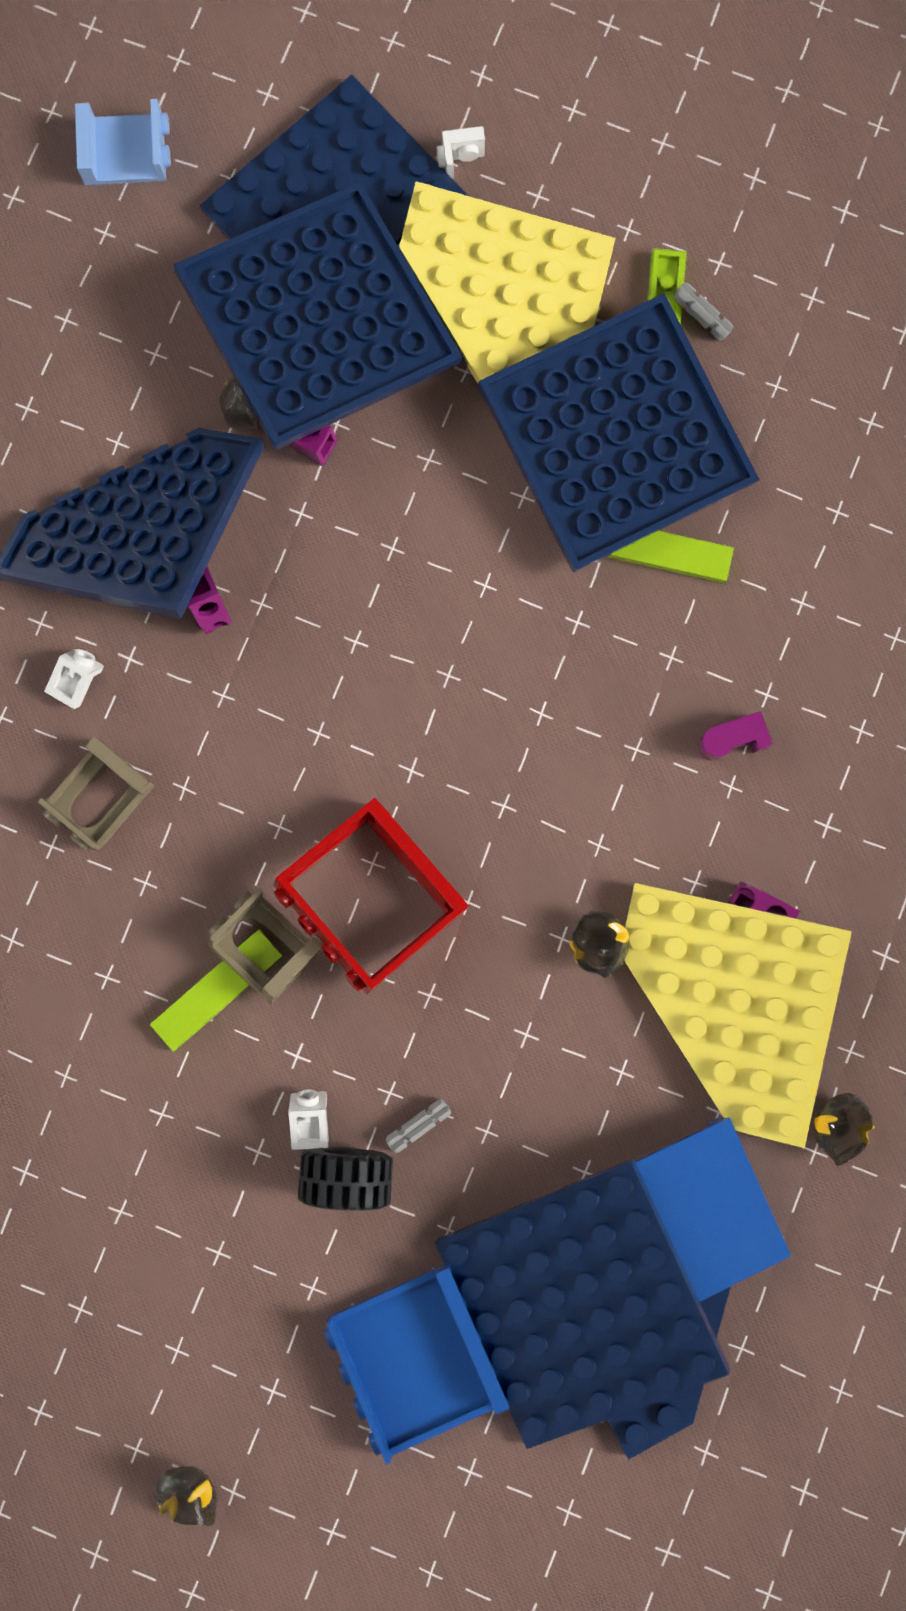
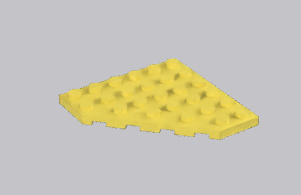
M416 181L399 249L442 320L454 344L459 348L468 363L467 367L478 384L480 380L594 327L615 238Z
M635 883L625 925L629 939L625 943L622 942L620 955L724 1118L731 1119L735 1131L805 1148L852 931Z

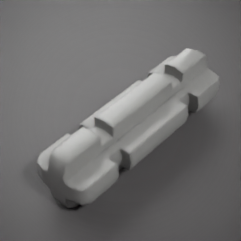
M683 283L674 293V299L682 307L685 304L688 307L686 311L706 329L710 327L712 329L710 333L716 339L721 341L726 338L732 331L733 324L725 317L721 319L719 317L720 312L701 294L699 296L694 294L696 290L689 283Z
M442 1098L429 1105L430 1109L427 1111L425 1109L403 1124L400 1131L396 1129L386 1137L385 1140L394 1153H399L408 1146L407 1143L409 1141L413 1143L436 1126L435 1122L438 1120L442 1122L450 1116L451 1109Z

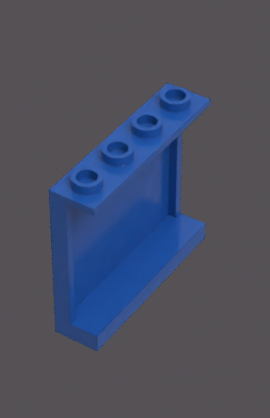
M718 1117L707 1122V1127L635 1160L699 1302L791 1256L730 1118Z
M444 1264L334 1313L328 1317L326 1322L328 1327L324 1329L326 1341L332 1351L337 1349L342 1363L338 1364L342 1379L346 1386L352 1384L357 1398L353 1399L356 1412L361 1421L367 1419L372 1433L368 1434L371 1448L376 1456L382 1455L386 1465L391 1463L393 1455L491 1410L498 1414L509 1409V1402L506 1396H504L497 1380L496 1372L488 1359L481 1342V1337L472 1322L466 1308L467 1305L461 1292H459L449 1264L446 1266Z

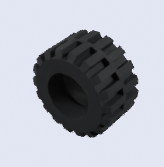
M313 1148L304 1151L300 1156L298 1200L308 1206L332 1210L363 1211L376 1210L391 1204L393 1157L380 1151L355 1148Z

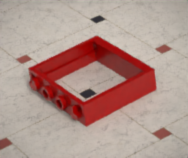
M376 797L279 874L273 884L276 888L273 892L279 902L285 908L291 906L300 916L297 921L302 929L309 936L315 934L324 944L321 946V950L325 956L334 964L339 962L347 971L345 978L349 984L358 992L362 989L366 995L469 907L466 901ZM366 823L370 825L445 912L443 916L371 977L291 885Z

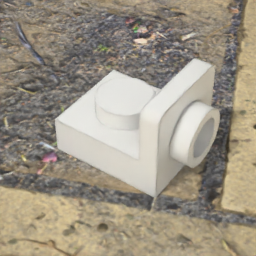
M483 126L442 131V146L436 147L439 168L445 167L446 173L452 179H454L453 160L469 162L478 157L485 156Z
M73 649L60 655L44 692L69 707L76 709L81 706L93 677L102 672L104 665L97 662L91 653L81 649Z
M306 1089L291 1094L289 1123L292 1150L328 1148L327 1092Z

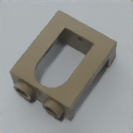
M94 736L85 746L89 750L85 757L48 800L40 798L38 803L46 809L42 814L57 827L64 824L73 831L69 837L85 850L90 846L100 851L155 785ZM106 764L131 786L99 823L92 827H81L72 819L71 805Z
M259 888L253 895L250 892H246L234 905L237 911L228 920L222 917L212 926L208 932L211 935L208 947L271 1005L321 953L322 944L315 937H312L310 940L307 939L262 897L264 890ZM245 920L258 921L295 954L272 979L260 970L234 944L232 938L233 930L240 922Z

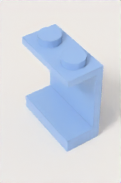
M150 99L151 114L95 117L89 103H75L77 169L85 185L166 181V167H171V155L169 146L165 145L164 135L170 134L168 114L162 113L158 99Z

